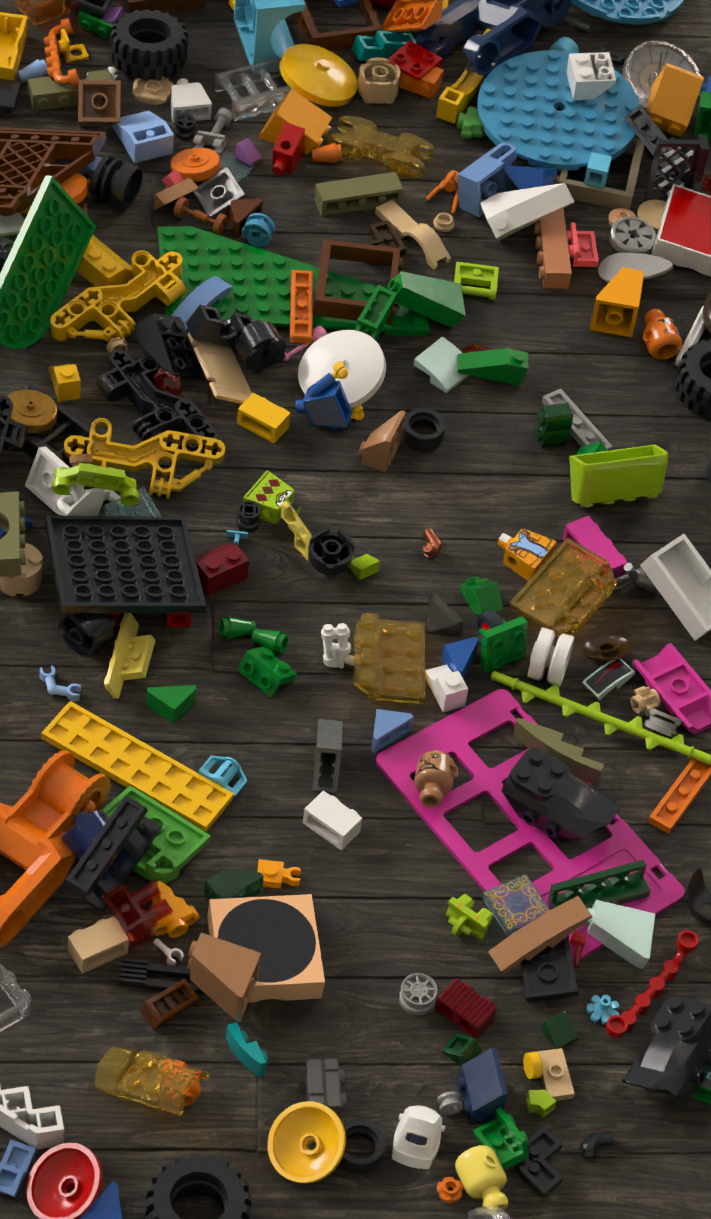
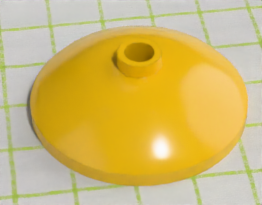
M306 1101L288 1107L276 1118L269 1132L268 1154L271 1163L277 1172L290 1181L307 1184L322 1180L334 1171L343 1157L346 1145L344 1126L338 1115L321 1103ZM316 1142V1148L310 1150V1145Z

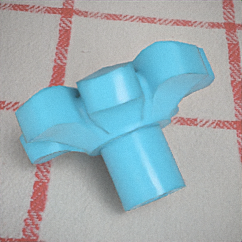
M594 995L591 998L592 1004L587 1005L586 1012L592 1014L590 1019L594 1023L599 1022L601 1019V1023L606 1025L609 1017L619 1015L616 1011L619 1009L618 1002H611V997L608 995H603L602 998Z

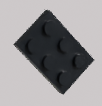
M569 936L553 948L551 946L546 947L529 961L524 959L520 962L526 1002L578 996Z

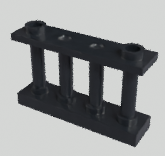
M640 104L624 118L654 156L657 140H667V138ZM662 147L661 149L664 154L672 150L671 147ZM676 153L670 159L674 162L681 156ZM664 161L660 165L662 168H665L669 164ZM683 162L678 167L684 169L687 165ZM672 169L667 174L669 175V177H671L674 174H676L677 171L675 169ZM680 177L679 179H677V180L674 181V182L679 185V184H681L682 182H684L686 179L683 178V177Z
M32 384L28 386V390H35L45 394V392L37 389ZM56 403V423L59 426L42 438L37 437L33 433H27L22 450L35 459L38 449L46 446L63 461L65 457L64 446L57 451L48 444L66 431L71 435L89 438L91 427L83 424ZM74 445L71 451L75 450L78 446Z
M127 795L121 800L66 879L71 885L86 893L84 900L104 912L162 829V826L145 817L148 809L144 805Z

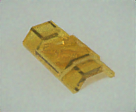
M111 1046L97 1065L95 1088L181 1116L184 1110L185 1094L196 1079L207 1080L210 1075L208 1072L187 1066L185 1062L146 1050L139 1052L126 1047Z

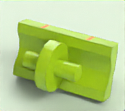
M463 894L458 899L452 897L448 901L449 907L446 912V916L449 917L448 922L454 926L452 934L456 937L462 932L467 936L473 934L482 941L487 935L493 913L486 908H482L478 913L471 910L474 907V901L466 894Z

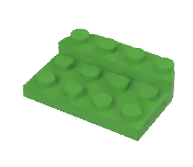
M130 785L99 812L96 817L92 842L124 796H129L148 809L145 817L162 826L161 831L133 871L153 882L161 880L167 884L169 881L179 877L180 869L210 842L211 835Z

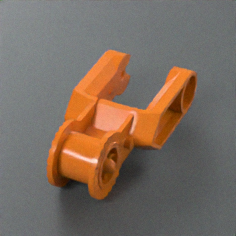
M66 750L55 753L53 757L48 759L47 763L43 764L42 769L37 772V776L33 779L27 793L13 807L0 803V853L26 870L5 894L0 896V948L6 946L63 884L76 859V853L67 844L68 840L77 837L84 830L88 829V826L93 823L103 808L107 795L110 793L111 781L107 776L97 774L90 779L74 769V756Z

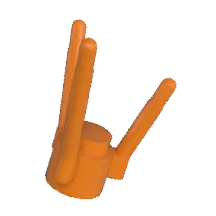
M455 170L450 171L444 180L426 197V200L429 201L443 188L448 192L456 191L451 211L452 214H455L459 201V172Z

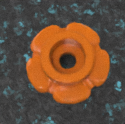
M446 1177L442 1182L438 1183L437 1192L443 1202L455 1203L462 1197L463 1185L459 1180L456 1181L453 1177Z

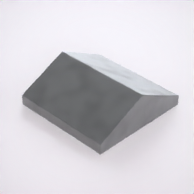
M228 167L200 184L198 189L193 191L209 215V218L212 219L217 218L221 213L229 215L230 200H240L246 197Z

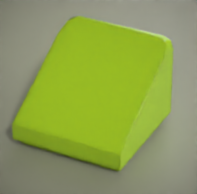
M365 554L352 560L349 568L361 580L379 572L380 561Z

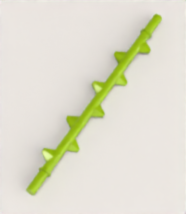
M493 671L491 675V680L509 686L512 690L521 691L523 703L527 704L537 697L562 707L563 716L566 718L574 713H578L604 723L605 735L610 736L619 729L645 739L646 749L652 750L660 745L686 755L689 759L693 758L711 765V755L695 749L694 746L684 745L683 735L678 734L674 738L669 739L643 729L642 718L639 716L628 723L602 713L599 702H594L587 707L561 697L559 685L554 684L545 691L522 682L519 678H512L497 671Z

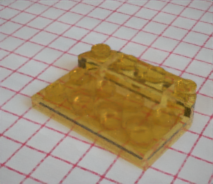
M567 538L509 604L513 610L537 624L554 630L555 637H559L563 633L572 636L584 626L611 595L616 582L612 568L606 559Z
M379 613L362 614L356 624L353 637L354 686H358L360 690L367 693V698L424 704L426 699L425 623L379 619Z

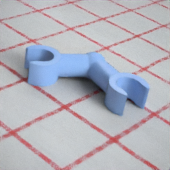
M51 665L50 674L44 673L42 667L40 668V679L46 683L47 691L50 695L67 696L70 701H79L80 694L77 693L81 692V685L58 686L55 682V667Z

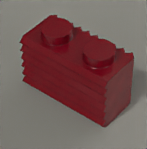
M458 978L437 997L435 1004L436 1011L476 1039L494 1021L497 1010L489 998L480 996L469 983L462 982Z

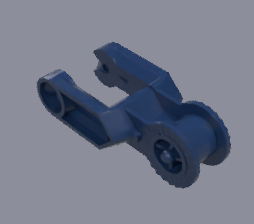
M458 0L442 11L439 21L425 30L418 31L416 44L438 55L443 60L450 54L454 46L478 30L491 29L484 35L476 34L472 36L463 48L469 61L466 70L480 76H487L504 61L518 56L531 48L541 25L551 27L560 23L568 12L571 0Z

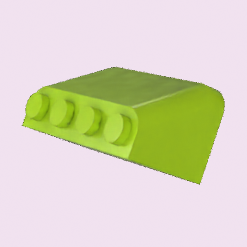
M654 444L569 456L572 501L580 504V507H591L593 503L613 504L615 500L623 499V501H634L636 497L642 496L645 498H656L663 489L668 465V452Z

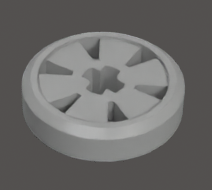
M623 217L612 225L609 240L612 247L618 253L649 254L653 250L656 233L653 227L643 219Z

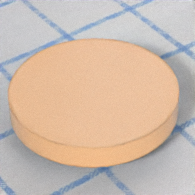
M616 208L610 212L608 221L612 226L620 218L636 217V215L628 209Z

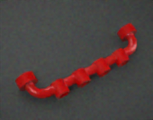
M690 930L682 931L677 939L678 952L672 960H667L664 963L662 971L657 977L650 979L647 990L643 994L636 996L632 1008L629 1011H624L621 1016L613 1015L609 1017L605 1029L610 1037L618 1039L622 1038L626 1032H631L634 1029L636 1018L648 1012L651 1000L662 995L665 983L676 978L679 966L685 960L688 953L695 951L699 938L695 932Z

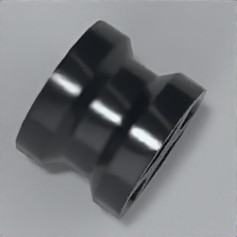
M180 114L176 117L175 136L177 138L189 140L194 137L196 120L192 115Z

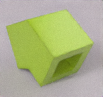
M546 1090L528 1091V1113H537L541 1118H544L554 1110L556 1100Z

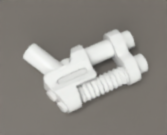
M341 623L337 625V628H333L331 624L324 625L321 630L324 646V664L328 667L343 669L345 663L359 668L362 659L348 655L351 651V644L348 642L350 629L347 625ZM338 639V643H333L332 640Z

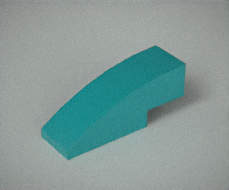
M377 30L375 37L357 35L352 50L359 61H367L371 58L388 59L408 41L416 43V40L411 33Z

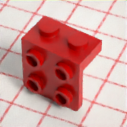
M408 41L388 58L390 64L394 66L396 64L402 73L415 80H421L435 67L441 69L442 65L441 57L412 41Z

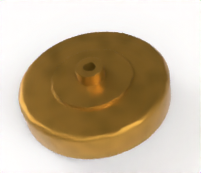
M19 390L7 396L13 403L10 420L28 428L27 433H41L47 431L55 424L57 406L48 395L35 390Z

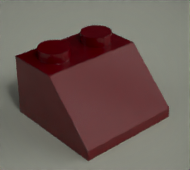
M222 544L195 556L202 590L207 596L248 579L249 559L238 545Z

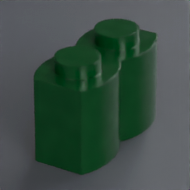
M569 403L542 406L540 413H537L538 425L534 429L535 440L539 441L541 447L567 444L573 422V413Z

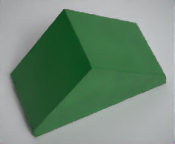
M196 685L147 688V707L172 724L195 704Z

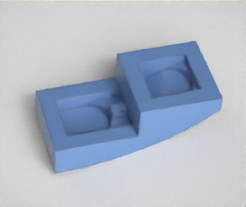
M10 1140L0 1162L1 1193L15 1198L36 1155V1148Z

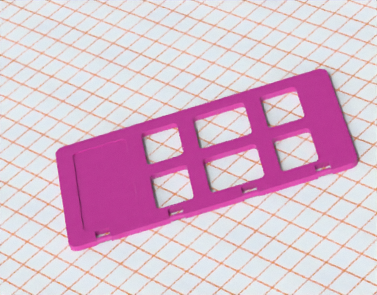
M499 689L380 752L376 757L377 767L484 893L491 892L494 894V891H497L496 894L498 896H504L501 897L502 899L494 898V901L499 902L495 904L497 908H507L502 909L501 913L505 911L507 913L506 916H509V918L506 917L507 919H511L512 914L524 913L515 915L514 921L510 920V922H513L512 926L514 928H522L547 913L548 910H551L548 898L552 884L644 860L646 863L644 879L651 890L650 896L621 904V906L655 913L656 916L680 902L684 897V887L664 868L661 861L617 814L613 818L616 823L603 827L611 837L574 859H568L545 832L519 818L501 790L512 768L527 750L494 768H489L469 746V744L506 724H511L515 728L517 719L511 714L514 711H517L523 720L537 724L507 690ZM433 750L443 751L448 755L455 756L473 779L450 791L443 797V801L438 807L427 808L421 803L420 793L410 776L415 774L418 759L424 753ZM482 794H487L518 830L484 850L474 852L446 820L444 815ZM527 846H533L553 871L528 884V888L523 887V891L527 895L534 894L540 896V901L535 902L534 898L538 901V896H527L521 889L514 893L509 892L506 895L508 891L489 870V867ZM657 868L664 877L658 879L652 870ZM531 903L536 907H539L541 903L543 910L538 913V909L530 908L533 907ZM528 908H530V909L527 911V916L530 917V918H528V920L526 921V916H525L526 913H525V912H526V910H527ZM584 923L569 935L573 964L605 946L587 934L588 923Z

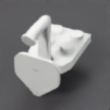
M46 446L38 449L25 486L55 513L62 516H98L102 503L105 500L113 503L123 516L128 515L132 511V506L123 505L120 501V496L113 490L101 488L84 490L82 485L71 484V492L69 494H55L52 485L55 479V469L58 467H70Z

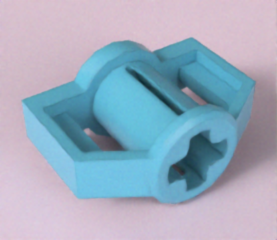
M211 755L198 771L200 775L234 793L233 800L247 783L240 764L230 757ZM215 763L222 764L214 774L209 772ZM238 775L239 781L233 788L228 786L233 777Z

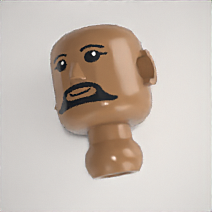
M428 751L417 762L413 784L420 793L421 803L427 808H436L442 803L443 797L452 790L454 777L458 776V768L454 760L443 751Z

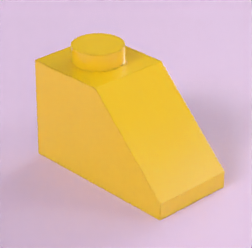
M76 364L50 366L49 373L58 402L80 399L81 380Z

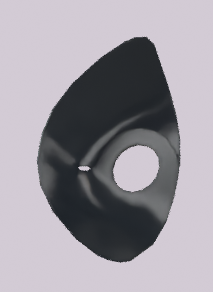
M701 868L694 872L688 884V907L695 919L711 924V916H706L700 911L702 904H711V893L704 884Z

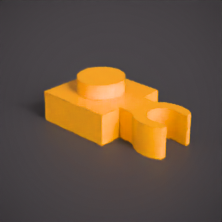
M259 859L256 886L281 889L282 882L290 886H299L300 878H293L291 876H300L301 869L298 867L285 869L283 868L284 862Z

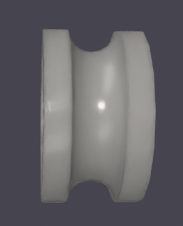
M449 1091L439 1095L437 1101L440 1105L439 1110L441 1114L452 1115L463 1109L459 1092Z

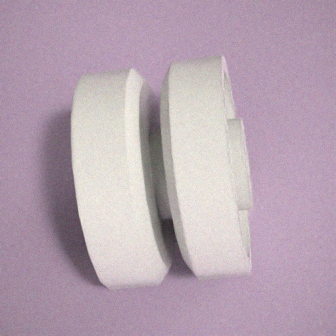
M542 627L531 653L527 677L540 680L543 678L546 668H549L547 682L552 685L557 684L560 687L575 637L563 633L559 636L556 646H553L555 640L554 630Z

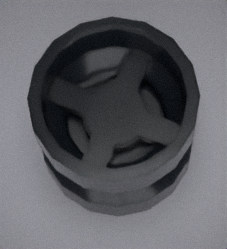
M249 500L243 501L238 505L236 525L240 531L252 533L259 528L261 509L258 503Z

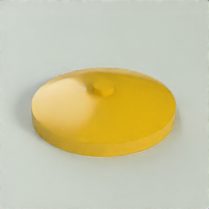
M297 44L289 47L280 60V72L285 82L311 102L331 107L342 106L349 103L357 91L358 82L353 70L343 59L327 49L310 44Z

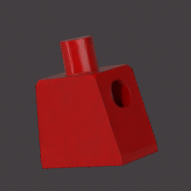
M285 122L273 148L272 172L278 176H282L284 172L293 174L304 156L305 128Z

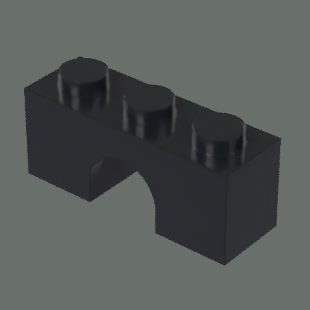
M199 305L186 322L192 338L197 341L235 348L234 341L236 337L239 338L241 336V329L254 320L252 316L234 312L229 320L223 322L217 308Z

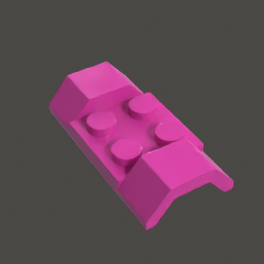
M672 643L667 644L657 656L647 661L641 662L638 659L632 661L634 667L646 680L645 684L650 687V690L655 689L657 691L660 702L672 716L682 720V725L687 731L695 735L711 727V690Z

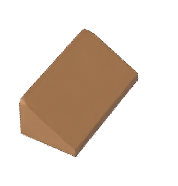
M187 178L156 193L153 208L156 210L197 190L198 186L190 178Z

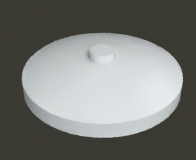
M355 330L336 331L321 337L307 349L299 364L298 380L303 393L306 394L310 386L328 373L332 374L334 372L333 366L336 362L342 361L344 368L348 370V375L344 379L336 378L335 380L340 381L351 408L357 407L370 399L380 388L386 373V360L379 344L369 335Z

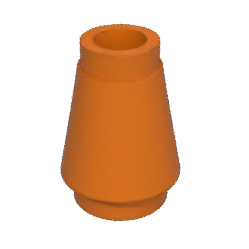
M336 143L312 149L313 162L337 163V161H342L341 144L336 145Z

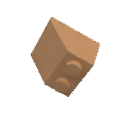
M79 80V125L102 127L120 123L121 80Z

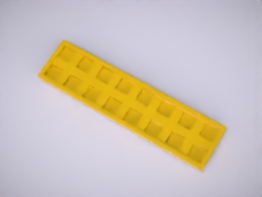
M71 701L68 702L41 733V739L62 751L70 752L74 758L127 788L130 785L204 832L208 831L233 800L234 793Z

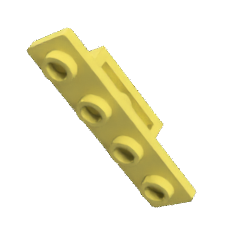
M124 613L123 619L120 622V630L115 640V648L109 662L108 673L104 679L105 688L114 699L120 697L124 680L146 677L155 644V639L152 635L136 637L139 624L132 613Z

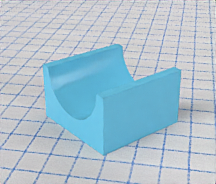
M235 0L234 22L252 72L280 70V60L284 52L294 45L285 18L296 12L305 11L306 4L304 0Z

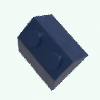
M491 1048L463 1064L460 1076L456 1077L457 1089L463 1093L464 1097L462 1099L463 1114L468 1115L470 1125L488 1123L496 1119L495 1109L501 1107L504 1111L508 1093L497 1049Z

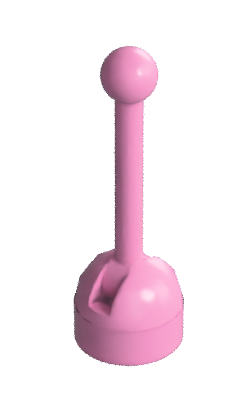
M317 326L312 330V343L327 335L323 327ZM303 343L292 351L285 352L283 361H288L290 356L311 343Z

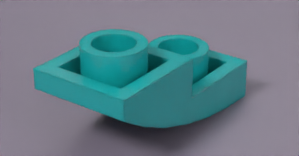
M237 1022L227 1025L226 1040L233 1053L252 1073L258 1077L265 1076V1068L268 1064L265 1050H260L257 1041L249 1043L246 1032L240 1030Z

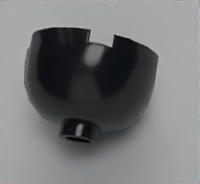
M330 529L317 531L311 537L308 546L309 562L320 574L336 576L350 567L355 554V544L351 537L343 531L330 532Z

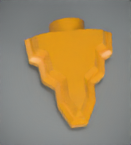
M161 880L152 883L150 898L153 904L149 909L151 918L148 920L151 934L158 936L168 933L171 938L184 935L188 931V926L200 918L194 906H188L183 898L175 896L171 888Z

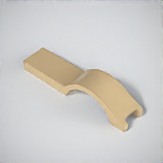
M393 200L376 207L375 214L383 222L389 220L401 239L411 236L420 244L426 256V262L433 270L438 267L437 261L441 259L446 263L451 261L450 255L433 228L427 224H417Z

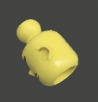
M479 1145L463 1152L457 1158L455 1167L466 1193L472 1198L483 1199V1208L490 1215L497 1214L506 1209L508 1199L500 1190L505 1186L507 1178L494 1150L489 1146Z

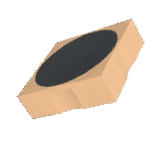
M312 894L210 899L207 914L209 935L261 953L259 977L248 1003L268 999L285 1001L322 999L325 978Z

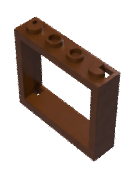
M304 0L305 4H306V2L321 1V0ZM358 0L357 2L368 27L318 33L307 5H305V11L294 13L306 43L329 51L350 49L357 35L375 37L377 30H384L382 24L378 22L377 12L373 11L371 0Z
M323 239L313 315L357 321L368 303L366 301L325 297L330 259L392 266L391 280L399 274L398 270L402 271L403 258L399 257L400 248ZM394 303L385 324L392 325L393 314L397 315L398 312L397 303Z

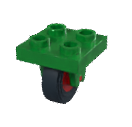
M491 610L478 616L477 629L479 632L478 638L481 643V668L485 673L526 657L528 622L523 616L509 622H505L495 611Z

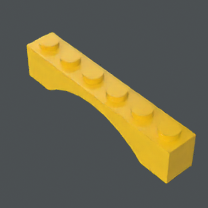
M487 28L484 34L489 32L491 29ZM465 69L457 82L450 87L447 86L439 97L436 117L455 124L460 112L462 113L487 76H480Z

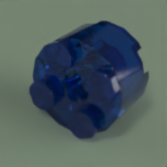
M101 809L90 813L86 811L81 812L74 820L75 825L62 836V841L79 861L109 819V816Z

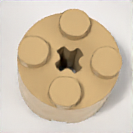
M371 58L367 60L366 64H362L359 72L358 92L363 102L367 104L393 103L398 94L399 67L396 64L395 66L390 64V60L385 58Z
M26 543V548H21V551H25L26 565H22V575L0 577V590L7 595L16 596V594H23V596H27L36 592L41 586L43 556L31 544Z

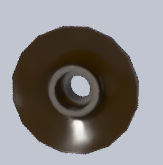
M612 635L593 638L586 642L583 647L584 654L588 658L604 663L620 659L631 650L628 640Z

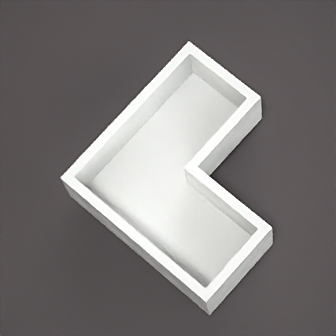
M683 534L652 554L640 566L696 641L711 631V569L686 535Z

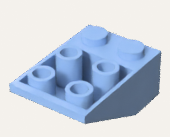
M149 110L121 117L120 123L112 124L113 129L134 163L173 154V132L166 121Z

